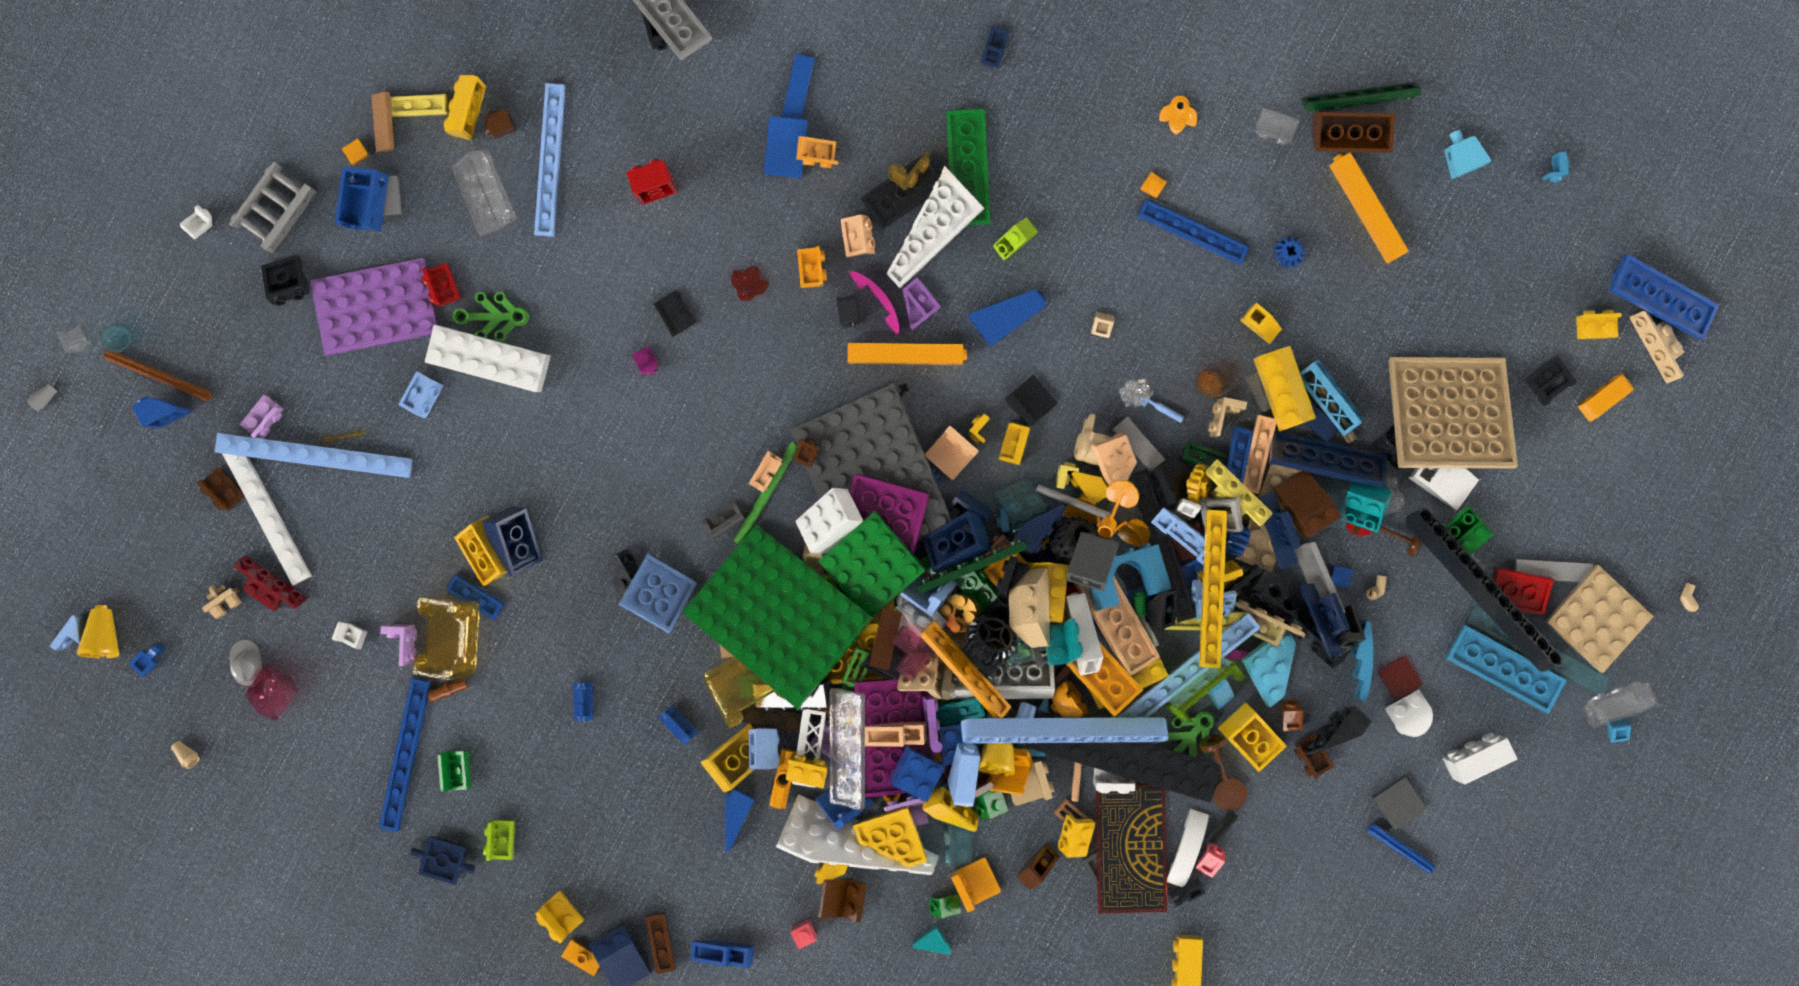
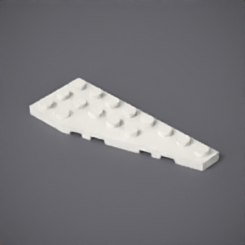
M799 794L776 845L777 848L811 863L849 865V867L877 870L881 868L889 869V871L900 870L925 875H932L939 855L924 849L927 862L907 867L894 858H888L878 853L877 850L860 844L853 828V823L859 820L853 819L838 831L817 802Z

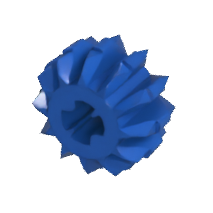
M1290 235L1288 239L1282 237L1281 242L1275 243L1278 249H1274L1273 253L1278 254V256L1274 260H1281L1279 266L1285 264L1286 268L1289 269L1291 265L1297 267L1298 262L1302 263L1304 261L1302 256L1306 254V251L1301 249L1305 247V244H1298L1300 238L1293 241V236ZM1288 249H1291V250H1292V251H1291V254H1292V255H1290V256L1287 255Z
M1243 526L1241 532H1226V554L1239 557L1245 552L1251 536L1248 528Z

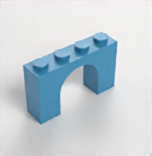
M1151 543L1140 545V550L1134 551V548L1123 550L1122 555H1115L1105 591L1102 592L1089 588L1095 611L1120 604L1114 584V574L1122 563L1132 565L1138 570L1147 596L1172 589L1158 544L1151 546Z

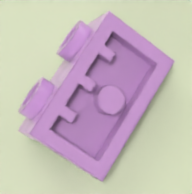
M263 394L240 425L250 432L253 438H264L269 433L270 426L281 418V413L284 409L267 395Z

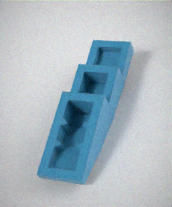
M1362 620L1361 627L1366 640L1353 647L1350 657L1358 659L1352 676L1359 679L1354 698L1366 702L1373 669V637L1371 622Z
M1225 678L1219 680L1206 691L1218 710L1234 697V693Z

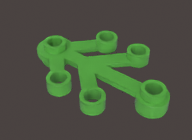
M478 292L475 295V300L482 304L490 313H468L464 309H457L453 313V320L461 325L468 323V321H490L482 330H478L475 333L477 336L480 333H484V338H488V334L501 321H509L501 330H497L494 333L495 340L499 342L505 341L507 334L515 326H524L529 320L528 312L522 307L515 308L502 292H497L494 295V300L502 304L509 313H501L483 292ZM480 295H484L483 301L478 300ZM499 295H503L502 301L497 300ZM465 314V319L461 321L459 316ZM518 314H522L521 320L516 319ZM503 333V338L499 340L497 335Z
M1202 711L1195 718L1173 717L1171 724L1175 728L1188 725L1195 726L1188 732H1168L1169 738L1162 742L1182 740L1173 751L1182 753L1188 746L1189 756L1197 758L1196 736L1200 732L1202 739L1209 736V729L1214 725L1213 715L1207 711ZM1203 717L1207 718L1206 724L1201 723ZM1176 719H1180L1178 726L1174 725ZM1200 749V751L1203 752L1204 754H1209V753H1210V752H1204V751H1202V750Z

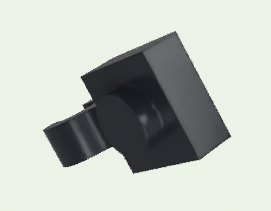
M1197 878L1181 887L1182 891L1172 890L1169 895L1171 899L1178 896V899L1174 900L1177 907L1186 900L1191 902L1206 892Z

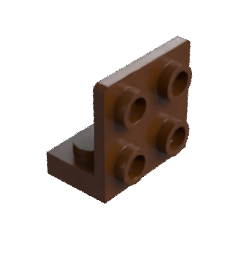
M853 878L825 879L818 918L843 917L853 922H861L867 883Z

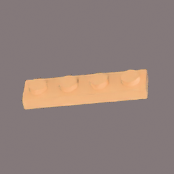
M1257 415L1243 482L1252 493L1259 494L1276 427L1274 418Z

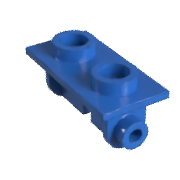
M573 682L574 721L586 722L593 720V682Z
M673 705L658 717L683 745H686L698 733Z

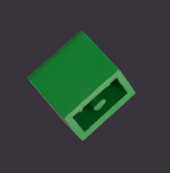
M1469 505L1465 506L1444 525L1469 555L1493 535L1492 531Z

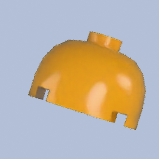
M1066 680L1055 688L1051 707L1056 715L1060 714L1063 718H1080L1087 714L1086 703H1081L1080 698H1082V695L1073 682Z

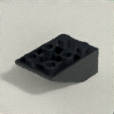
M1356 706L1345 707L1341 711H1334L1329 716L1330 721L1319 729L1318 737L1308 744L1309 748L1305 754L1317 753L1360 737L1372 721Z

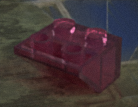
M267 663L258 673V677L253 684L248 687L245 696L258 714L277 721L299 689L293 680Z

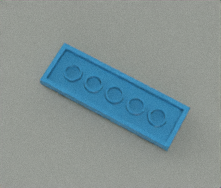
M1462 625L1445 659L1547 714L1550 713L1567 681L1549 670L1545 672L1539 671L1529 659L1466 625Z

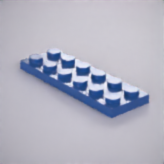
M1629 254L1623 255L1609 287V291L1698 340L1705 339L1719 306Z

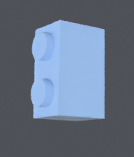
M777 729L749 730V769L778 768L780 755L777 745L780 739Z

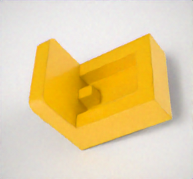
M985 413L982 417L979 414L971 422L974 426L968 431L971 434L969 437L976 444L979 442L983 444L986 441L978 434L979 430L990 419Z

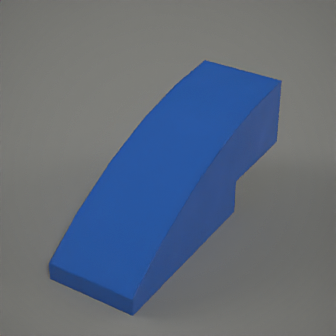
M692 941L690 961L724 967L731 965L748 968L753 965L754 946L719 941Z

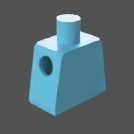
M1461 130L1449 134L1453 145L1446 148L1444 152L1451 179H1455L1491 162L1490 157L1475 136L1464 139Z

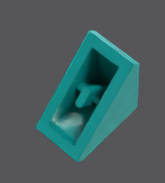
M936 924L913 939V948L951 955V946Z

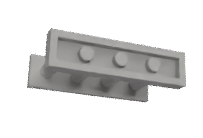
M274 161L266 167L265 174L241 208L232 215L231 222L229 223V225L237 229L243 226L261 238L263 242L261 247L271 253L276 251L317 193L315 189L307 184L300 187L281 174L280 171L283 167ZM275 179L296 193L292 202L286 201L269 189ZM263 195H266L284 208L285 212L281 217L277 218L258 204ZM253 210L273 223L274 227L270 233H265L247 220Z

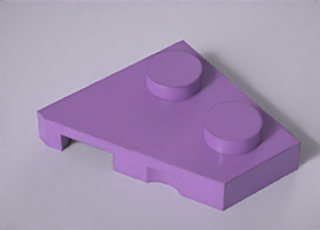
M918 277L902 289L912 331L941 309V306Z

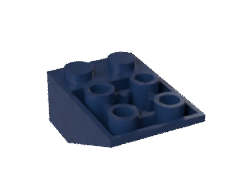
M1064 504L1024 523L1012 540V542L1018 539L1021 542L1027 540L1029 548L1019 552L1021 556L1028 559L1030 555L1033 557L1043 545L1041 540L1045 542L1054 530L1052 525L1056 526L1065 514L1062 511L1065 507Z

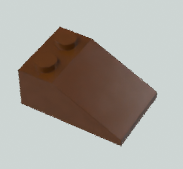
M1300 471L1273 487L1285 510L1292 514L1294 525L1302 538L1310 537L1342 518L1332 499L1309 472Z

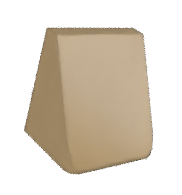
M1096 312L1091 334L1109 338L1114 324V316Z

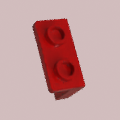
M448 263L431 269H422L424 274L421 275L422 281L429 288L430 293H428V297L432 304L443 307L461 300Z

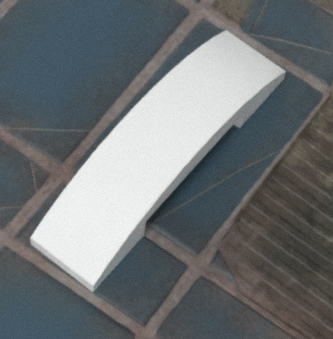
M1190 808L1184 825L1185 830L1174 862L1170 865L1166 882L1180 887L1185 886L1201 848L1209 818L1208 814Z

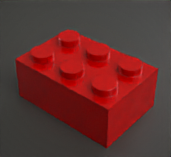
M654 159L649 161L648 165L642 167L637 165L631 167L630 171L626 172L633 195L641 205L678 193L671 171L664 160Z

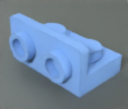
M416 371L398 405L417 416L426 418L443 385Z

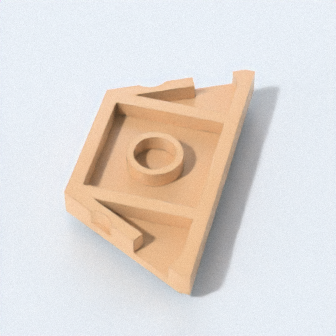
M1119 433L1112 438H1105L1102 443L1094 442L1091 444L1107 486L1117 480L1129 479L1137 461L1127 435Z

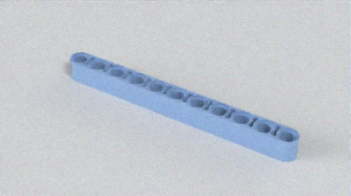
M971 718L961 721L962 741L964 743L1162 742L1169 738L1165 718Z

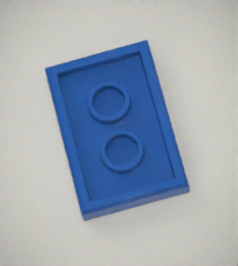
M769 116L764 174L802 178L803 161L796 160L799 136H807L808 120Z

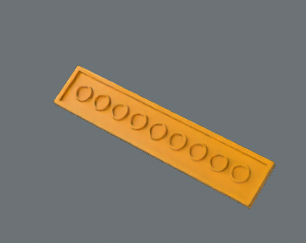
M1019 553L1012 555L1018 558V562L1027 564ZM1010 556L990 564L983 570L995 587L999 578L1003 579L1005 572L1002 571L1005 560L1009 561ZM1064 606L1063 623L1068 620V619H1067V615H1066L1065 606ZM1099 642L1103 655L1099 672L1080 676L1077 661L1066 665L1113 716H1116L1143 689Z

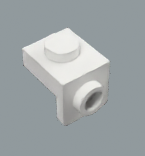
M199 205L194 207L195 212L180 223V227L194 240L212 227L211 213L205 208L202 209Z
M339 621L332 639L343 642L355 649H361L368 631L352 623Z

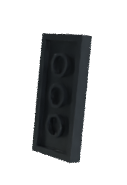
M921 155L860 199L883 231L927 200L933 191L935 183L939 180V176L925 156Z

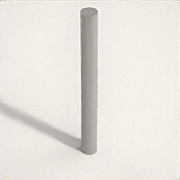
M1040 484L1036 489L1039 493L1101 518L1110 516V512Z

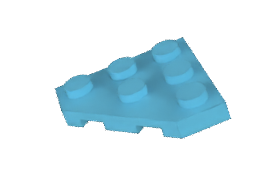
M1286 630L1279 647L1264 641L1241 659L1267 707H1272L1285 696L1296 642L1288 630Z

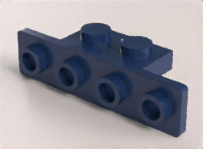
M1275 492L1257 497L1273 513L1264 524L1279 568L1283 570L1297 564L1298 560L1294 549L1301 546L1299 543L1300 536L1293 526L1294 519L1292 514L1287 510L1280 509Z
M1314 583L1301 585L1302 596L1307 603L1309 613L1314 620L1325 651L1329 657L1342 655L1343 651L1336 636L1349 630L1350 626L1336 593H1331L1320 599Z

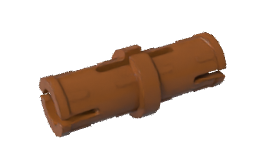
M462 677L450 683H443V686L427 691L429 700L433 703L447 696L452 697L453 694L468 689L469 686L467 685L466 678Z

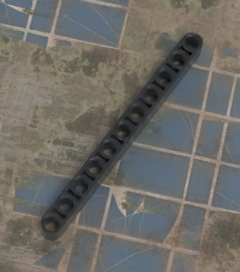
M1424 507L1406 517V523L1414 534L1539 671L1545 672L1561 665V656L1430 510Z

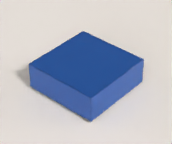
M1333 565L1330 575L1333 584L1349 588L1353 570Z

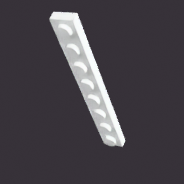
M223 454L291 584L294 586L312 577L249 457Z

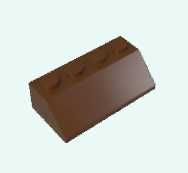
M1313 112L1312 137L1315 151L1393 153L1395 113Z

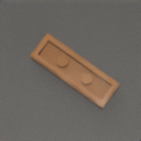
M384 91L371 95L376 152L379 153L394 150L390 92Z

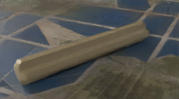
M1315 376L1310 379V382L1315 383ZM1317 386L1318 396L1327 398L1325 387ZM1329 402V410L1339 413L1337 403ZM1341 417L1340 424L1346 430L1350 425L1345 417ZM1353 430L1343 436L1348 444L1357 439Z

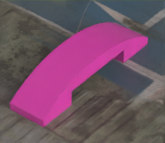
M851 271L849 273L850 277L862 291L868 286L889 313V316L885 318V322L897 336L899 334L898 319L885 293L864 275Z

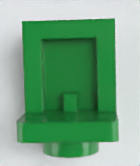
M953 893L941 897H929V910L932 916L945 918L961 913L959 894Z

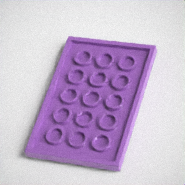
M420 258L310 280L324 355L329 356L430 336L433 326L438 324L434 304L431 303L428 297V293H430L429 288L424 285L421 275H424L422 269L426 268L425 259Z

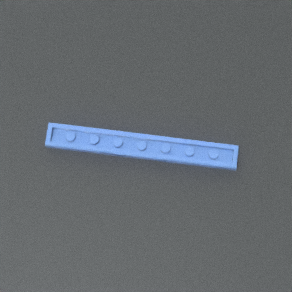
M545 83L535 236L555 237L565 84Z

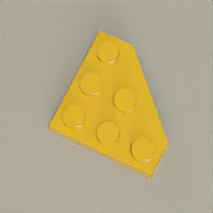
M908 806L853 823V828L860 844L869 846L888 858H894L907 867L927 862L926 853Z

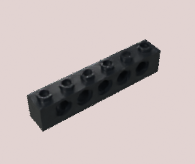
M1266 570L1253 580L1246 593L1269 614L1284 619L1285 624L1291 626L1293 623L1302 627V632L1306 634L1303 638L1292 633L1296 638L1303 642L1332 669L1345 661L1352 647L1341 648L1343 651L1342 655L1329 657L1317 632L1314 620L1309 613V608Z

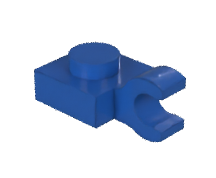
M159 643L157 646L153 645L148 652L141 650L129 665L141 677H146L158 664L155 658L165 648Z

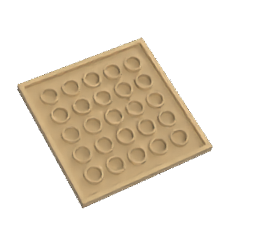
M1389 358L1398 468L1515 469L1518 466L1505 358Z

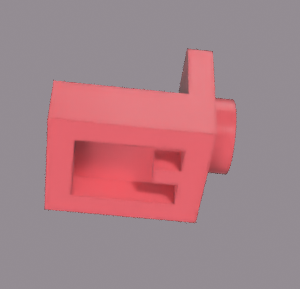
M1209 842L1207 851L1196 863V869L1213 878L1225 863L1226 852L1220 846Z

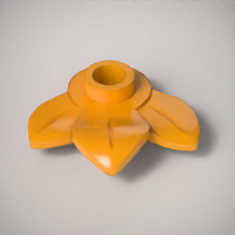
M1176 96L1169 105L1162 108L1159 121H1169V127L1176 135L1184 129L1186 124L1195 127L1197 124V114L1189 106V101L1186 97ZM1182 102L1183 108L1178 109L1177 103Z

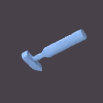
M1153 390L1146 393L1140 404L1141 406L1145 407L1148 402L1158 411L1180 423L1184 419L1183 415L1160 402L1150 400Z

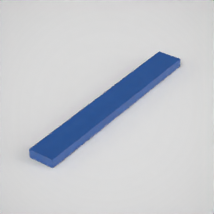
M416 677L411 678L381 814L380 829L394 832L400 830L429 698L427 691H430L432 684L430 680Z

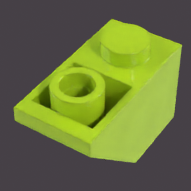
M1026 217L1004 234L993 245V248L1005 261L1030 241L1038 231Z

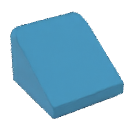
M1626 717L1607 719L1611 743L1630 740L1631 724Z

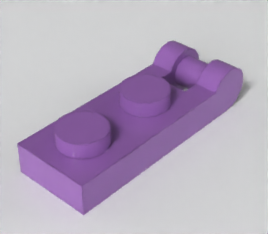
M931 695L923 696V706L927 728V745L933 752L938 753L942 750V744L938 740L937 731H940L939 720L936 719L935 713L938 712V703Z

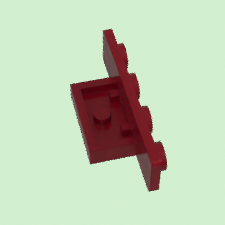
M246 555L237 560L233 565L234 568L248 577L243 591L273 612L279 608L281 601L297 609L307 600L306 596Z

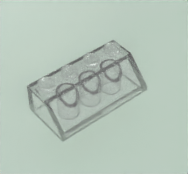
M488 149L470 151L451 167L479 238L504 229L517 220Z

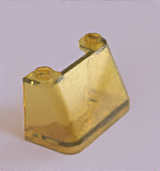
M418 597L417 609L420 615L427 616L425 653L419 654L415 658L413 674L443 680H455L472 676L476 668L479 624L478 603L470 600Z
M735 657L709 670L703 678L729 729L740 724L743 720L741 711L774 692L778 697H782Z

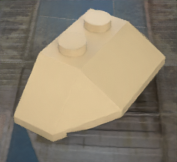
M1048 568L1029 570L1009 589V628L1031 648L1050 646Z

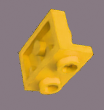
M1604 310L1602 314H1596L1595 311H1584L1583 315L1576 317L1577 339L1617 338L1618 318L1622 317V314L1615 313V310Z
M799 754L790 757L786 780L824 788L829 764H826L821 759L808 760L806 756Z

